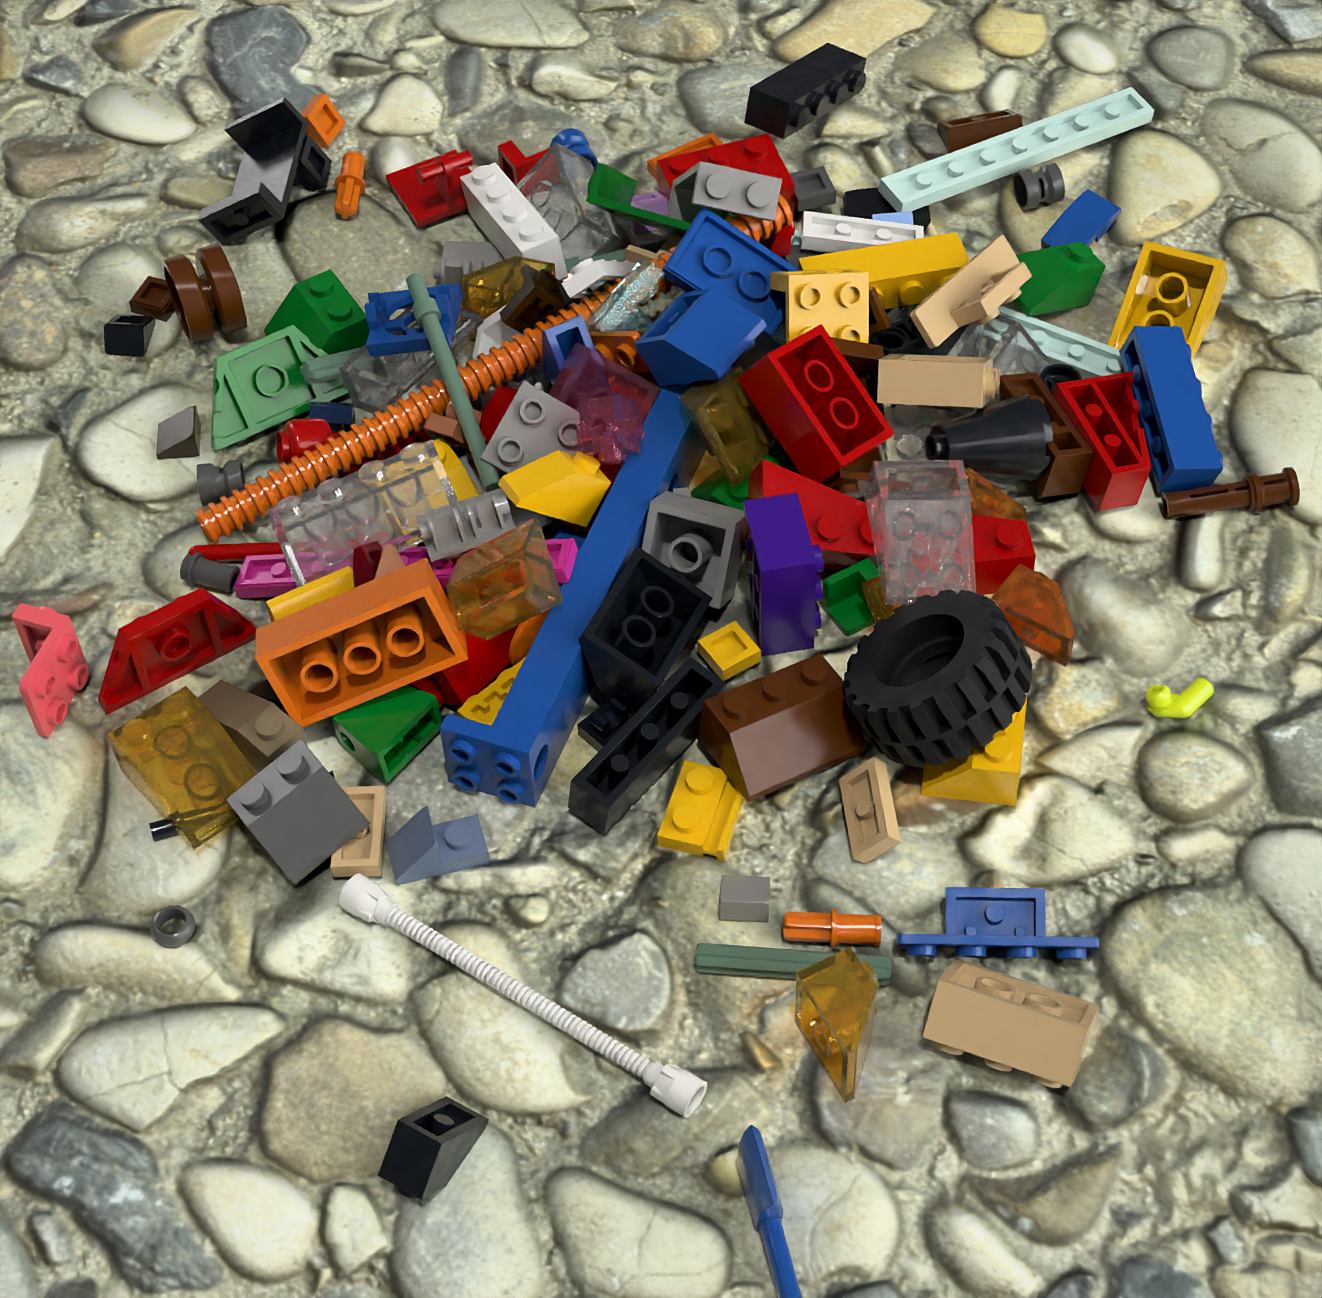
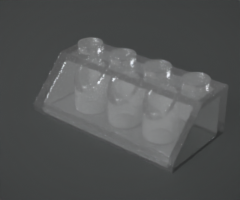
M433 440L425 443L410 444L397 455L383 461L374 460L368 462L357 472L343 478L328 479L321 483L317 489L301 496L286 497L279 501L275 507L268 509L273 530L297 588L349 565L353 570V549L378 540L382 549H384L385 545L391 543L400 552L423 542L418 524L426 522V516L448 510L453 528H456L457 524L452 512V508L456 507L462 525L467 523Z

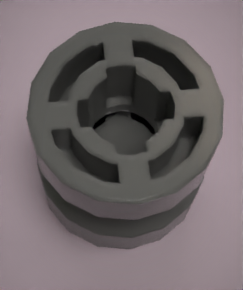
M1055 163L1043 165L1035 172L1029 169L1018 171L1013 176L1015 198L1022 210L1036 208L1040 202L1045 201L1048 204L1061 202L1064 199V179L1060 168Z
M241 459L227 461L223 468H220V466L215 467L211 463L197 465V482L203 507L208 506L211 502L215 505L218 504L220 497L223 495L229 498L232 496L231 492L234 489H237L239 492L244 489L243 485L246 482Z

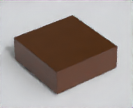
M148 276L129 301L131 312L143 316H153V318L165 322L169 320L175 311L166 280Z

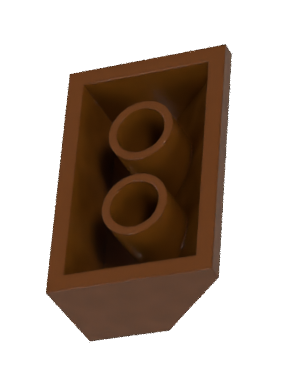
M821 653L703 702L698 739L747 802H751L863 753L866 747L859 723L844 699V681Z

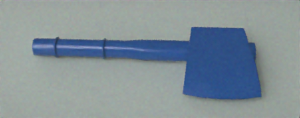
M750 1125L741 1137L738 1157L739 1175L755 1232L761 1230L779 1298H802L781 1223L783 1207L764 1140L759 1129Z

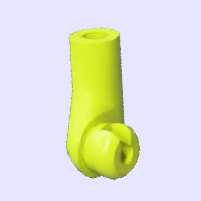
M1202 677L1196 678L1180 694L1171 693L1166 685L1161 687L1160 684H1155L1146 691L1145 698L1148 702L1146 707L1156 717L1187 718L1213 695L1214 689L1209 681Z

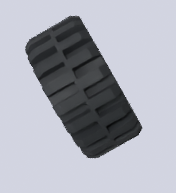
M953 590L939 591L937 596L932 597L926 594L918 597L915 603L909 606L903 604L893 610L895 614L888 619L882 618L873 626L874 631L869 636L864 635L859 641L857 653L851 654L847 662V672L844 673V699L848 708L878 751L884 754L887 759L896 763L912 767H924L926 763L932 766L947 764L948 759L955 757L960 760L971 755L970 750L979 745L982 747L986 746L994 740L992 736L1000 729L1004 731L1012 723V715L1014 712L1021 711L1026 700L1025 693H1029L1032 662L1026 648L1001 608L987 596L972 591L960 590L957 593Z

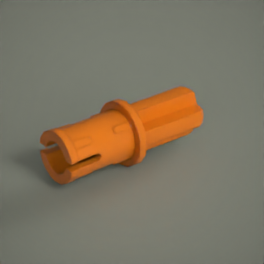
M350 151L343 155L340 175L336 177L334 183L335 190L337 191L334 211L341 214L342 219H349V216L357 214L359 199L364 194L366 187L363 180L366 158L361 153Z
M832 908L831 913L788 911L783 918V936L787 941L830 943V948H836V943L880 946L881 914L837 913V908Z

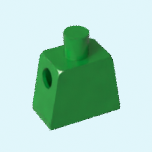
M407 685L332 715L331 718L340 745L385 784L440 731V726L443 722L436 696Z

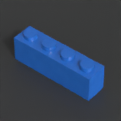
M1134 326L1119 350L1124 372H1133L1134 382L1132 390L1134 399L1138 400L1140 408L1137 415L1140 428H1144L1151 468L1158 493L1211 486L1223 469V456L1221 451L1217 449L1214 440L1212 419L1207 414L1204 406L1202 385L1200 380L1196 378L1191 362V348L1186 344L1182 328L1179 326Z

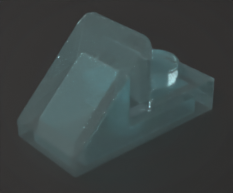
M640 260L585 321L586 326L589 329L601 332L647 330L653 322L636 305L639 302L644 304L653 297L659 289L657 282L664 273L653 262Z

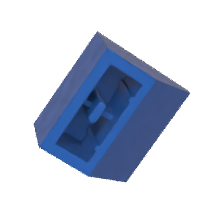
M708 288L681 293L634 345L659 386L672 384L686 386L692 382L702 380L716 382L731 372V365L741 354L746 353L755 345L754 339L767 325L761 317L714 289Z

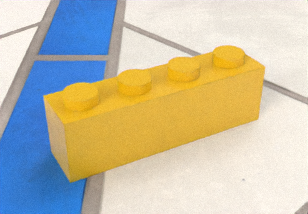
M954 232L798 258V269L801 271L853 269L869 272V285L875 287L884 309L922 303L970 260L958 233Z

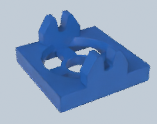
M442 284L435 287H427L429 296L436 300L441 312L439 322L449 348H451L464 296L460 284ZM409 290L368 293L369 303L365 304V312L370 333L366 346L370 357L432 350L422 326L414 329L407 328L411 322L416 321L413 311L401 319L389 320L396 310L412 308L414 302ZM402 331L403 335L392 334V332Z

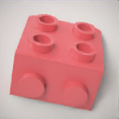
M20 603L12 615V619L29 659L30 666L20 681L19 690L37 734L48 738L54 728L61 725L65 720L68 705L76 692L85 686L89 676V667L70 616L59 614L49 607L41 606L38 608Z

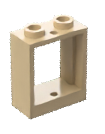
M889 354L880 358L878 363L877 403L983 408L991 401V397L999 393L1000 368H993L992 357Z

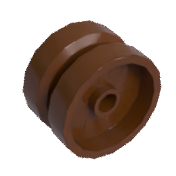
M219 243L197 249L195 261L199 276H197L189 258L184 254L162 260L165 280L176 314L191 346L213 338L214 325L211 312L218 327L225 334L247 328V318L241 292L234 272Z

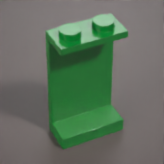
M598 162L595 173L591 175L588 181L586 202L616 217L680 236L685 235L692 223L630 206L638 181L606 164ZM708 208L724 220L729 216L736 218L735 213Z

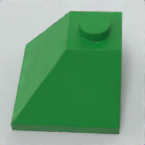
M1082 242L1016 254L1019 262L1025 263L1032 277L1019 288L1022 293L1013 302L1027 317L1087 306L1092 299L1106 265L1093 254L1090 247Z

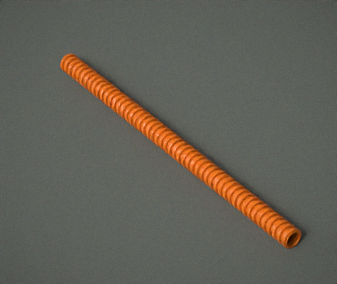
M779 194L775 220L773 222L736 214V218L729 216L725 220L759 242L760 237L762 239L769 238L771 231L778 233L782 225L784 227L790 226L793 215L787 201ZM676 247L669 250V255L666 253L660 254L658 261L654 259L649 260L647 267L643 265L638 266L636 273L627 272L625 279L616 278L613 281V286L610 284L604 285L602 292L598 290L593 291L591 298L582 297L580 304L571 303L568 306L569 310H558L556 317L549 315L546 317V323L543 324L540 321L535 323V329L526 328L523 330L522 336L518 334L513 335L511 342L502 341L500 348L491 347L489 354H479L477 361L474 362L472 359L466 361V367L457 366L469 399L475 401L478 399L479 393L483 395L488 394L491 386L497 389L498 386H501L502 380L509 382L513 379V374L520 376L524 373V368L527 367L531 370L535 367V362L543 363V330L582 315L588 332L592 330L601 331L604 328L603 324L606 323L610 326L615 322L616 317L623 319L627 311L630 313L635 312L637 305L644 307L648 304V299L655 301L660 297V293L668 294L672 286L678 288V286L659 274ZM437 378L433 379L430 387L426 385L421 386L420 392L417 394L414 391L408 394L409 398L406 400L402 397L397 399V405L395 406L391 404L386 405L383 413L379 410L373 413L374 418L369 419L365 417L361 420V425L358 426L355 423L350 425V431H339V437L336 439L332 436L328 437L325 445L322 446L321 443H317L314 446V451L310 452L307 449L303 451V457H292V463L288 465L284 462L281 463L278 471L275 472L273 469L267 471V477L262 478L259 475L255 478L256 483L252 485L249 482L243 485L244 489L240 492L237 489L232 490V496L229 498L225 495L221 496L220 503L215 505L211 502L208 504L209 509L202 511V509L196 510L195 517L209 542L218 544L220 542L219 537L224 535L228 538L232 535L230 531L237 529V531L243 530V524L246 522L250 525L254 524L255 517L260 515L261 518L267 516L266 511L272 509L275 512L279 510V504H290V498L293 496L299 499L303 496L302 491L307 489L311 492L315 489V484H326V478L329 476L335 479L338 477V471H349V465L353 463L356 466L362 463L361 459L364 457L371 459L374 456V451L377 450L381 453L385 451V445H396V439L400 437L403 440L407 439L410 431L416 434L420 431V426L425 425L430 412L443 416L448 403L451 401L443 379L441 381Z

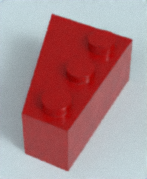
M1132 371L1057 383L1053 392L1054 398L1094 452L1083 481V486L1098 511L1136 505L1151 470L1144 428H1140L1137 416L1140 410L1137 399H1134L1132 390L1134 382Z

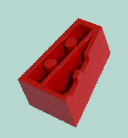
M762 459L748 476V500L798 493L812 545H820L824 568L844 570L869 558L879 569L892 557V514L765 459ZM749 526L747 538L751 537ZM747 552V561H753V553L748 554Z
M886 503V512L892 514V557L889 561L899 604L915 603L918 597L926 594L932 597L937 596L939 591L953 590L957 593L960 590H967L980 595L1031 589L1036 554L1027 521Z

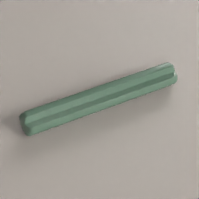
M712 943L697 944L694 959L695 970L703 973L881 986L889 984L892 966L891 959L888 956Z

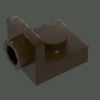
M525 264L520 270L525 284L499 313L504 324L522 334L526 328L535 329L534 325L539 321L543 324L546 323V317L549 315L556 317L558 310L566 306L559 290L561 286L559 280L548 270L541 269L538 271L528 264Z

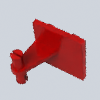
M455 149L387 174L386 181L417 227H421L468 209L460 177L472 172L469 166L474 165L473 157L468 149L460 153Z

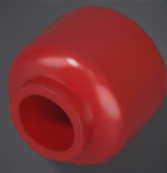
M323 418L289 420L284 425L283 430L277 431L276 453L279 464L283 462L286 465L292 463V457H303V451L307 449L310 452L314 451V446L317 443H321L323 446L327 443L326 439L332 436L334 439L339 437L338 432H332L329 423Z

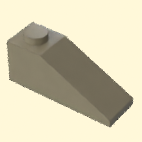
M223 680L217 682L186 706L189 714L257 773L262 771L300 739L307 745L304 729L274 703Z

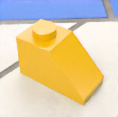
M556 450L502 476L498 485L517 507L587 527L611 482L599 469L600 462L589 454L578 451L576 455Z

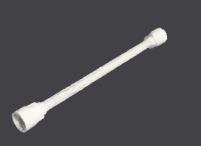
M361 873L353 875L344 885L338 900L339 906L368 923L373 921L377 924L391 925L437 955L480 979L483 983H486L488 986L491 985L493 989L521 1004V1006L526 1007L529 1011L532 1010L534 1014L537 1013L542 1019L547 1020L554 1026H558L561 1030L563 1029L565 1033H568L575 1039H579L585 1045H589L590 1048L605 1055L606 1058H610L611 1061L616 1062L618 1065L621 1064V1067L631 1071L634 1075L637 1074L639 1078L644 1080V1084L651 1087V1096L663 1102L665 1106L684 1118L690 1117L700 1105L707 1089V1082L674 1064L672 1066L667 1064L663 1066L659 1062L654 1063L649 1059H645L644 1056H640L639 1053H635L632 1049L629 1050V1047L624 1046V1044L619 1043L617 1040H613L611 1036L608 1037L606 1033H603L596 1027H592L586 1021H582L581 1018L561 1008L558 1004L556 1005L555 1002H551L550 999L545 998V996L515 980L512 976L510 977L502 970L499 971L497 967L494 968L492 964L464 949V947L459 946V944L454 943V941L449 940V938L444 937V935L439 934V932L434 931V929L429 928V926L424 925V923L419 922V920L414 919V917L409 916L408 913H404L403 910L398 908L396 903L392 902L393 894L384 890L379 884Z

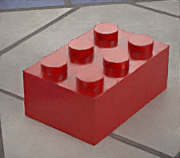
M769 134L657 160L658 192L668 199V204L673 180L700 161L782 179L780 195L787 201L792 211V219H794L795 183Z
M822 324L766 354L737 378L801 475L820 484L839 470H844L895 435V432Z

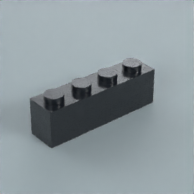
M830 43L824 44L751 86L744 123L784 140L832 109L840 106L845 101L858 95L866 82L864 69L867 58Z
M689 657L571 780L568 808L605 835L698 736L703 702L724 693L727 683L692 657Z

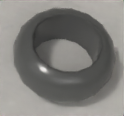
M170 905L162 908L154 915L151 920L150 931L153 939L158 944L165 947H178L190 940L195 932L196 923L193 914L187 908L179 905ZM181 919L185 921L183 928L176 933L165 934L160 931L163 924L168 920Z

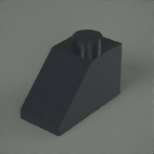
M447 1096L398 1119L378 1176L392 1183L394 1189L403 1196L414 1199L419 1198L420 1200L446 1187L486 1129L489 1119Z

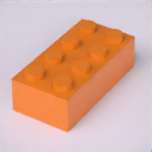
M427 558L257 628L255 639V659L289 717L302 728L468 660L465 629Z

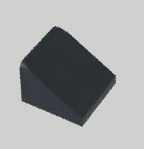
M122 314L114 316L104 325L106 354L144 356L156 324L155 318L153 316Z

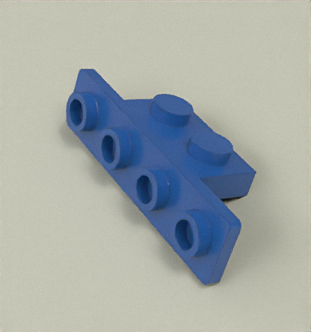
M946 887L945 934L900 933L896 935L895 947H906V956L918 957L936 956V948H956V957H986V949H1006L1007 958H1036V949L1056 950L1057 959H1087V950L1099 948V937L1046 936L1045 889Z

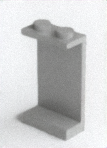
M700 161L673 180L666 216L692 223L701 208L706 207L707 209L712 208L773 222L775 220L782 179Z

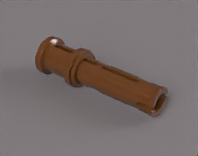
M1285 467L1281 473L1258 476L1256 473H1248L1246 476H1243L1242 481L1175 492H1163L1161 504L1166 520L1246 507L1249 511L1258 512L1262 510L1263 506L1281 503H1287L1288 506L1298 505L1300 488L1293 467Z

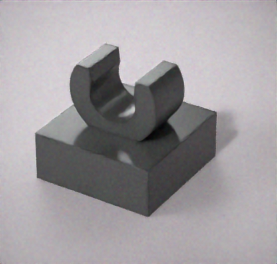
M824 166L790 173L795 183L794 204L798 212L806 210L823 213V206L836 203V190Z

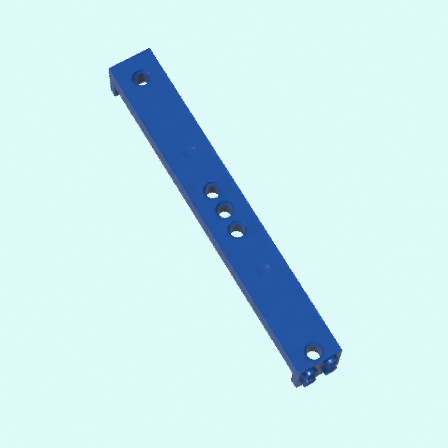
M702 380L692 382L686 386L672 384L661 387L576 556L569 583L562 584L492 726L448 714L444 718L440 726V733L449 783H453L465 791H480L496 796L509 804L516 805L520 803L536 807L595 684L594 677L578 639L636 548L640 547L642 549L650 501L665 491L673 492V489L689 487L727 408L725 393H722L720 390L719 380L716 382Z

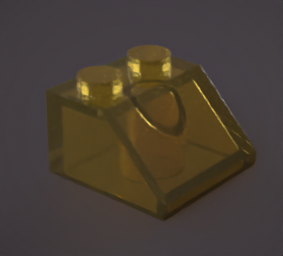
M851 947L796 972L795 1024L845 1103L855 1097L872 1041L874 1015L877 1014L875 1004L876 990L879 989V982L873 968L866 961L861 963Z

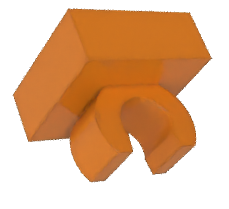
M325 93L314 95L301 112V115L309 123L306 135H309L320 148L328 147L346 124V121Z

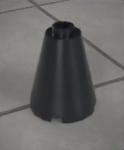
M1017 395L935 425L925 439V453L927 458L938 469L1024 482L1037 481L1045 476L1052 460V456H1045L1046 442H1053V430L1049 414L1038 398L1030 399V395Z

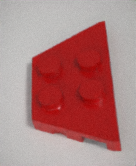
M202 587L187 595L180 596L173 602L145 616H140L118 629L98 696V702L106 715L255 640L257 626L251 619Z

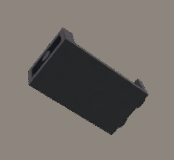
M285 97L225 126L224 130L244 150L232 195L201 209L198 221L223 246L284 219L309 125L308 121Z

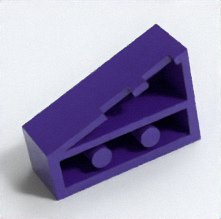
M798 493L743 501L744 515L751 537L746 538V547L748 554L753 553V574H749L752 623L758 647L761 650V657L814 648L815 630L821 629L822 625L817 601H822L823 595L820 577L817 573L823 572L824 565L820 545H812Z

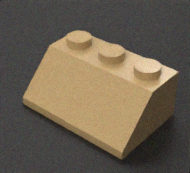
M956 958L937 982L922 1037L934 1041V1046L943 1052L961 1055L965 1051L983 1057L982 1062L991 1068L1001 1071H1011L1012 1068L1030 1073L1032 1074V1079L1041 1085L1060 1088L1063 1084L1071 1087L1078 1074L1100 1005Z

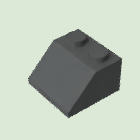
M302 739L226 799L247 828L294 884L298 883L370 824Z

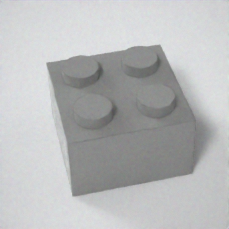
M665 491L650 501L642 549L711 596L713 599L708 606L720 609L734 597L748 522L744 515V510Z

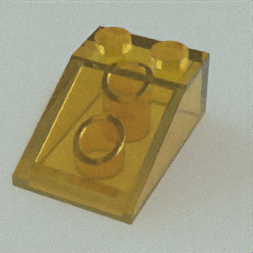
M186 686L107 735L122 773L157 811L171 823L173 828L193 850L240 820V817L226 799L257 775V773L212 712Z

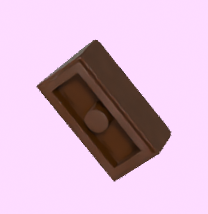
M1009 109L943 121L937 124V130L948 153L1023 127L1022 116Z

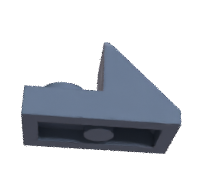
M428 806L418 811L386 841L396 886L490 863L478 814L433 825Z

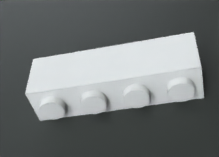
M496 163L479 166L471 173L460 177L471 218L510 266L515 267L516 273L524 283L525 281L520 270L525 264L538 271L546 269L558 280L568 276L559 236Z

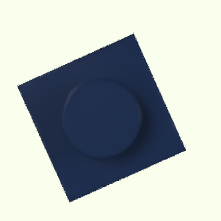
M312 401L309 418H323L329 423L332 431L344 430V424H352L354 421V403Z

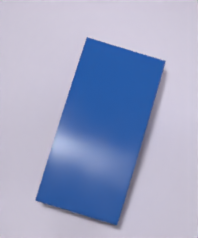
M1087 189L1061 214L1042 237L1041 247L1049 248L1074 242H1082L1090 247L1094 240L1099 242L1121 213V208Z

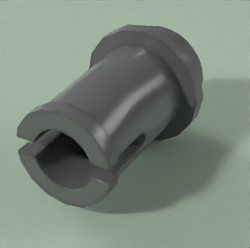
M196 552L194 555L187 554L180 568V578L186 580L188 586L195 587L197 584L226 591L230 594L235 591L233 588L240 573L238 566H230L205 559L204 554Z

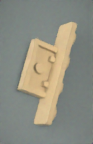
M1001 235L993 239L910 313V317L930 349L935 348L959 327L974 321L978 326H981L1000 314L998 307L1016 299L1022 293L1019 288L1032 275L1025 263L1019 262L1005 236Z

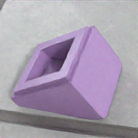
M652 191L633 196L630 206L666 216L668 199L659 192ZM628 220L632 230L638 235L659 230Z

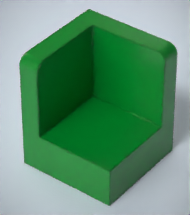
M869 558L823 581L822 609L845 636H851L879 622L882 618L885 619L891 616L893 586Z

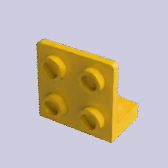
M853 269L770 272V289L785 292L786 343L820 324L823 325L830 337L868 343L869 272Z

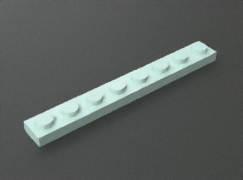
M1130 87L880 179L878 191L897 212L914 211L1151 122L1155 110Z

